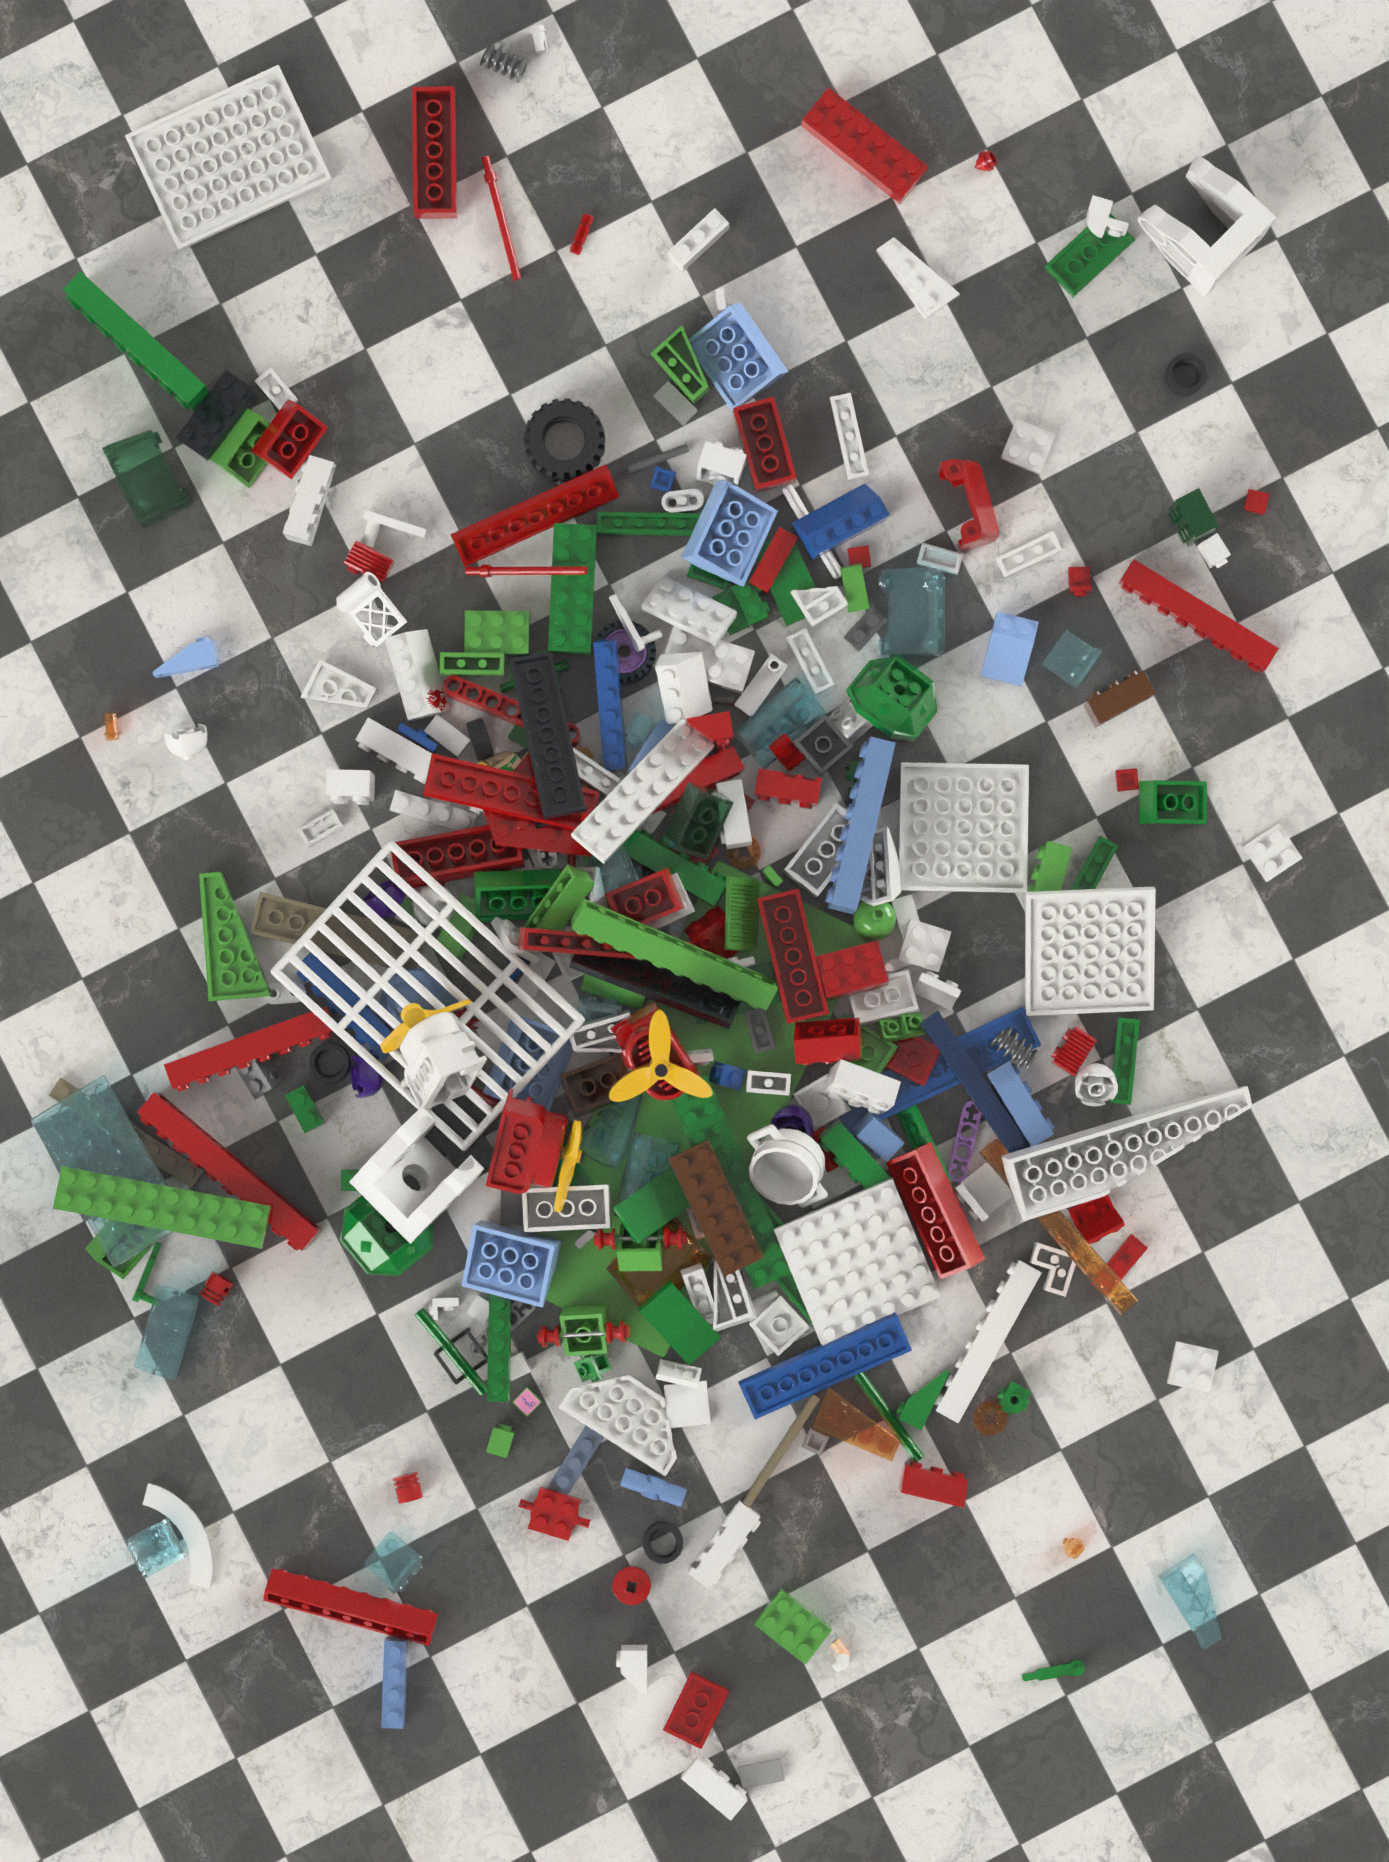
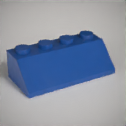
M863 484L794 521L792 524L814 560L886 521L890 514L881 498L866 484Z

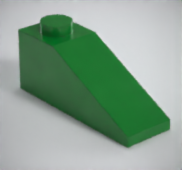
M943 1369L908 1396L905 1402L901 1401L896 1410V1413L899 1414L897 1418L922 1430L948 1377L949 1371Z

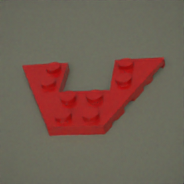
M530 754L512 772L534 777ZM482 809L496 846L533 849L551 853L557 852L567 855L592 856L587 849L571 837L574 831L572 829L554 825L536 829L532 820Z

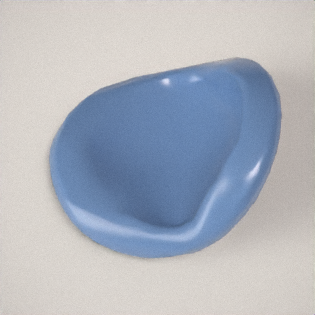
M424 968L406 969L446 1007L458 1003V1000ZM397 973L388 981L410 1003L419 1004L422 1009L436 1010ZM382 990L380 1005L402 1024L401 1011L403 1008ZM384 1020L387 1027L393 1032L394 1028Z

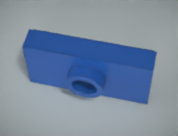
M403 723L398 727V731L429 751L436 753L439 745L426 738L428 734L417 728L414 731Z

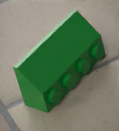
M560 870L474 872L475 917L480 922L493 921L495 917L502 920H528L559 877Z

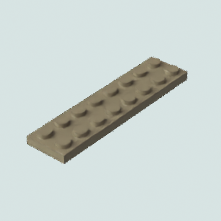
M260 892L249 933L295 944L327 908ZM345 913L395 960L404 952L371 919ZM334 914L326 921L325 925L365 962L387 968L390 967ZM389 924L409 944L418 937V934L412 929ZM319 930L310 939L323 952L347 957ZM423 944L417 949V951L420 954L422 951ZM410 957L402 967L405 969L417 968L418 963Z

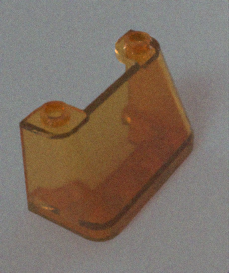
M677 1217L666 1223L664 1228H669L670 1232H677L678 1228H683V1232H687V1245H683V1249H679L677 1245H670L669 1249H665L662 1271H619L617 1257L606 1268L639 1307L669 1280L678 1290L682 1289L685 1283L680 1270L701 1263L704 1269L711 1261V1256Z

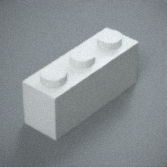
M714 208L668 251V257L683 272L729 230V222Z
M742 779L716 783L717 790H713L714 802H719L720 807L716 814L718 823L723 825V831H720L721 843H726V849L752 846Z
M697 1755L681 1774V1779L731 1821L747 1802V1796L745 1795L747 1792L738 1784L736 1786L729 1782L730 1777L722 1770L717 1772L712 1767L714 1764L707 1757L701 1758Z

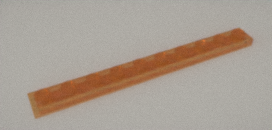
M996 1138L982 1149L980 1154L1010 1188L1001 1157L1002 1155L1009 1154V1152ZM1060 1210L1036 1217L1120 1316L1137 1303V1298Z

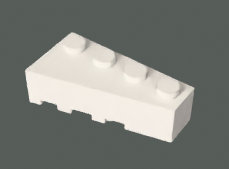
M309 455L308 460L304 461L301 470L303 475L301 480H298L295 490L297 493L291 503L290 514L283 530V534L288 540L312 546L336 467L334 462Z

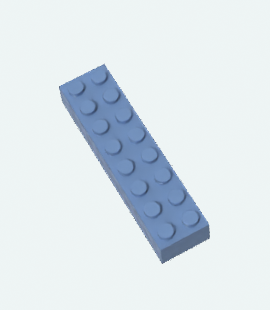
M870 737L867 742L864 741L861 745L859 757H862V762H859L855 770L854 778L858 779L857 783H854V786L851 788L849 798L853 800L852 804H849V807L847 806L844 818L848 822L847 825L842 827L840 840H843V843L837 849L835 861H838V865L832 870L830 881L833 882V886L828 889L825 902L829 903V909L853 914L858 908L895 742Z

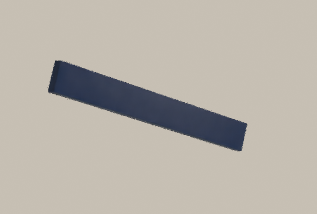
M936 1011L920 1022V1025L1007 1153L1030 1147L940 1012Z

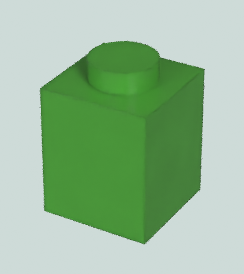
M499 1423V1426H494L486 1452L507 1458L515 1431H511L512 1427Z

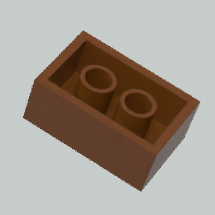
M1135 670L1126 675L1122 683H1119L1117 680L1109 684L1105 688V692L1100 693V691H1097L1086 698L1087 702L1083 706L1095 728L1156 694L1144 671L1138 673Z

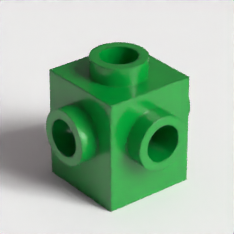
M606 1354L580 1355L581 1359L574 1362L582 1382L591 1380L592 1383L604 1378L602 1374L612 1369Z
M1010 1380L1007 1387L1003 1386L997 1395V1398H999L998 1403L1002 1405L1001 1410L1010 1415L1013 1412L1019 1414L1020 1411L1024 1412L1029 1404L1027 1398L1031 1392ZM1012 1396H1016L1014 1402H1010Z

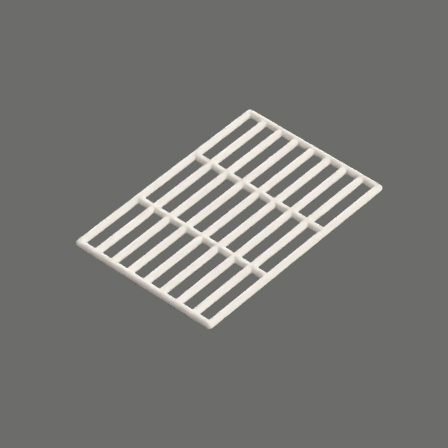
M390 840L271 969V974L419 1110L420 1107L412 1092L407 1088L408 1085L405 1078L400 1082L344 1029L353 1020L381 1046L385 1038L359 1013L368 1004L392 1028L395 1029L401 1024L373 998L383 989L402 1008L411 1004L388 983L395 973L400 975L436 1010L446 1007L402 967L410 957L459 1002L469 999L417 951L426 941L482 993L474 1003L472 1002L465 1006L467 1010L460 1018L452 1012L450 1014L453 1015L461 1032H465L469 1040L474 1041L476 1047L516 1083L512 1088L514 1089L512 1098H515L585 1022V1018L522 959L506 950L495 934L403 849ZM391 851L448 903L440 913L383 861ZM376 867L433 918L426 928L422 927L368 877ZM361 883L367 886L418 934V937L411 944L354 893ZM347 899L404 950L396 960L339 908ZM454 909L511 961L503 971L446 919ZM333 914L390 966L382 976L325 925L326 921ZM439 925L497 977L488 987L431 935ZM318 930L375 982L367 992L310 940ZM304 946L361 998L353 1007L344 1001L296 956ZM289 962L346 1013L339 1023L333 1020L282 972ZM517 968L574 1019L567 1029L563 1028L509 978ZM502 984L509 988L560 1036L552 1045L495 994ZM488 999L545 1051L537 1061L480 1009ZM473 1016L477 1017L531 1067L523 1077L465 1025ZM397 1049L389 1052L406 1069L408 1064L402 1053ZM482 1069L477 1077L502 1100L492 1108L471 1088L465 1095L487 1115L479 1125L454 1101L450 1100L443 1103L472 1130L465 1140L456 1134L431 1109H427L436 1119L434 1125L463 1151H466L500 1115L508 1095Z

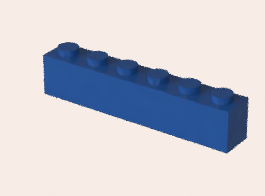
M617 639L596 640L593 646L603 768L606 770L625 769L627 767Z
M310 952L302 960L351 1007L361 999L313 953ZM298 971L296 973L303 982L308 980L313 985L311 990L318 998L323 996L328 1001L325 1005L332 1013L337 1011L342 1018L346 1015L302 972ZM368 1005L360 1011L359 1014L384 1038L392 1033ZM353 1020L346 1027L347 1029L352 1027L356 1031L354 1036L362 1045L366 1042L370 1046L369 1052L377 1060L381 1058L385 1061L390 1056L389 1053H383L380 1045Z

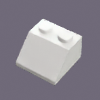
M621 1645V1651H617L616 1666L621 1667V1674L643 1695H647V1645Z

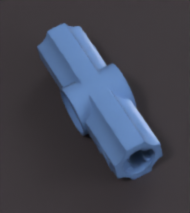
M627 1467L620 1486L640 1492L641 1495L656 1501L662 1500L681 1507L687 1491L684 1487L668 1483L661 1477L652 1474L646 1475Z

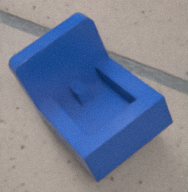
M715 1061L710 1069L709 1081L740 1091L746 1070Z

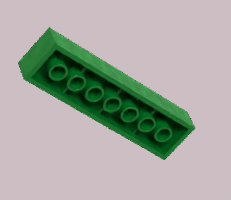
M81 271L62 289L66 293L64 298L77 311L81 308L80 312L92 325L96 322V327L108 339L112 337L111 341L123 353L128 351L127 355L139 368L143 365V370L154 381L158 379L160 381L159 385L170 396L174 393L176 395L174 398L185 410L190 408L192 411H195L210 392L206 385Z

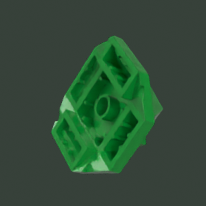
M901 656L869 660L846 689L855 712L889 738L907 739V741L915 742L937 713L934 681Z
M361 1195L344 1209L340 1242L366 1274L400 1276L433 1249L434 1222L410 1244L395 1228L394 1233H388L384 1226L389 1222Z

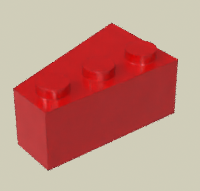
M758 768L754 795L758 796L757 800L770 802L771 798L779 800V804L791 806V802L799 803L800 808L812 809V806L816 807L818 804L822 778L816 777V779L804 777V775H791Z

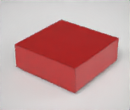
M1248 489L1243 510L1264 515L1269 493Z
M868 545L847 548L849 566L861 563L862 569L871 567Z
M1137 768L1115 771L1117 792L1139 790Z

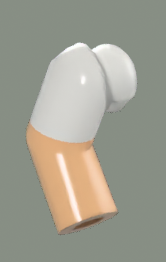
M837 1638L830 1645L837 1653V1659L833 1663V1668L835 1671L841 1672L848 1668L850 1653L839 1638Z

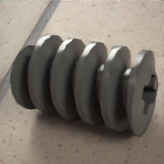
M493 42L486 48L480 61V66L486 62L485 67L487 69L493 66L495 73L501 69L502 76H506L509 73V79L513 80L516 77V82L519 83L527 68L525 63L526 56L518 60L517 52L511 57V49L502 53L503 46L501 45L496 50L495 42Z
M1012 1027L1005 1030L1003 1028L990 1045L993 1046L998 1043L997 1051L1005 1049L1004 1057L1011 1054L1010 1062L1019 1060L1017 1067L1020 1068L1025 1065V1071L1037 1057L1039 1050L1035 1049L1031 1052V1043L1024 1046L1025 1038L1017 1040L1018 1032L1011 1035Z

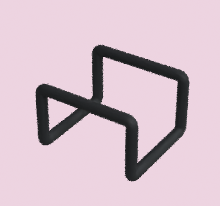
M467 1328L451 1339V1342L454 1343L464 1335H468L484 1358L483 1361L473 1367L476 1371L488 1362V1356L470 1332L471 1329ZM440 1347L434 1352V1356L454 1384L457 1385L465 1377L462 1375L458 1379L455 1378L439 1355L443 1351Z

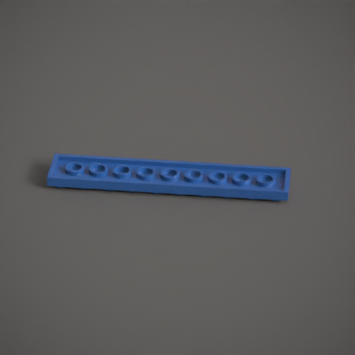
M1024 1007L957 1037L980 1073H984L1011 1060V1054L1004 1057L1005 1049L997 1051L998 1043L993 1046L990 1045L1003 1028L1005 1030L1012 1027L1011 1035L1018 1032L1017 1040L1025 1038L1024 1046L1031 1043V1050L1041 1046L1029 1017L1026 1016ZM941 1054L924 1087L887 1070L881 1074L901 1081L894 1106L885 1113H880V1115L876 1116L884 1120L960 1084V1082ZM848 1104L851 1110L840 1116L839 1119L852 1135L854 1134L853 1127L869 1111L865 1107H854Z

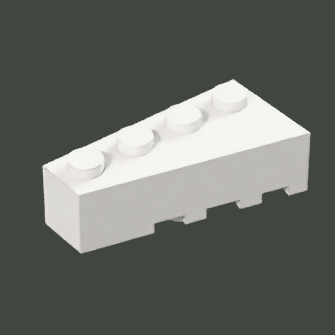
M739 1499L690 1564L688 1574L709 1589L712 1583L715 1584L721 1577L722 1573L720 1572L725 1566L728 1567L735 1558L733 1554L738 1548L741 1550L748 1540L746 1536L749 1532H754L761 1523L759 1521L760 1515L752 1508L744 1505Z

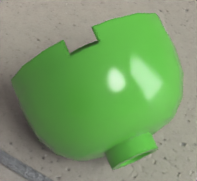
M862 902L853 914L855 931L859 936L868 941H881L885 939L895 927V911L888 902L876 906Z

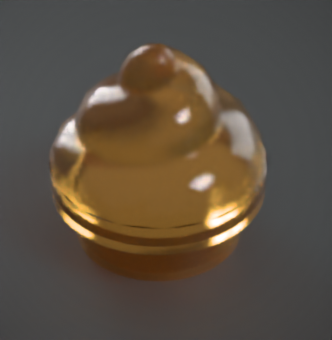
M1071 1537L1063 1539L1064 1552L1069 1558L1076 1559L1084 1551L1085 1546L1080 1538L1074 1539Z

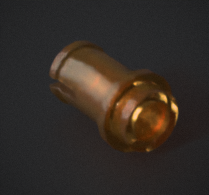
M117 713L104 714L106 730L104 736L109 741L118 740L121 732L118 730Z

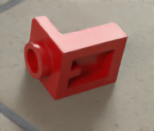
M1090 566L1068 567L1069 594L1074 593V597H1084L1092 591Z
M785 733L768 746L778 761L788 771L793 770L805 759Z

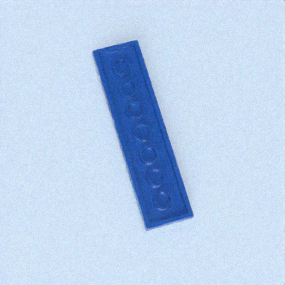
M894 1312L823 1346L819 1345L742 1379L738 1383L754 1419H758L858 1375L860 1372L867 1371L910 1352L912 1349L898 1316Z

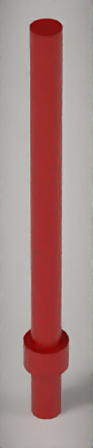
M484 156L481 159L485 171V183L489 186L513 281L521 279L496 183L498 181L497 175L493 171L490 156Z
M481 565V567H466L465 574L481 575V577H491L492 575H587V567H492L491 565Z

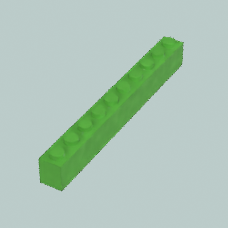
M582 898L571 919L572 929L580 935L586 934L601 944H610L620 952H629L639 960H648L658 968H667L677 976H686L696 984H705L715 992H724L736 1001L743 1000L755 1009L762 1008L767 1010L778 990L775 979Z

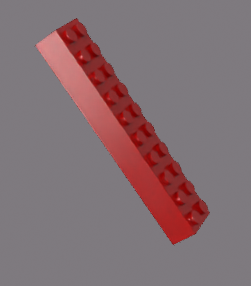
M153 1092L137 1111L141 1115L139 1119L144 1124L154 1126L157 1129L155 1133L162 1139L171 1140L174 1143L172 1147L176 1151L190 1156L188 1160L197 1168L203 1167L206 1170L205 1175L212 1181L222 1183L223 1186L221 1188L230 1196L235 1194L239 1200L271 1206L268 1223L272 1225L271 1230L279 1237L285 1236L289 1240L287 1244L294 1250H306L323 1230L160 1092Z

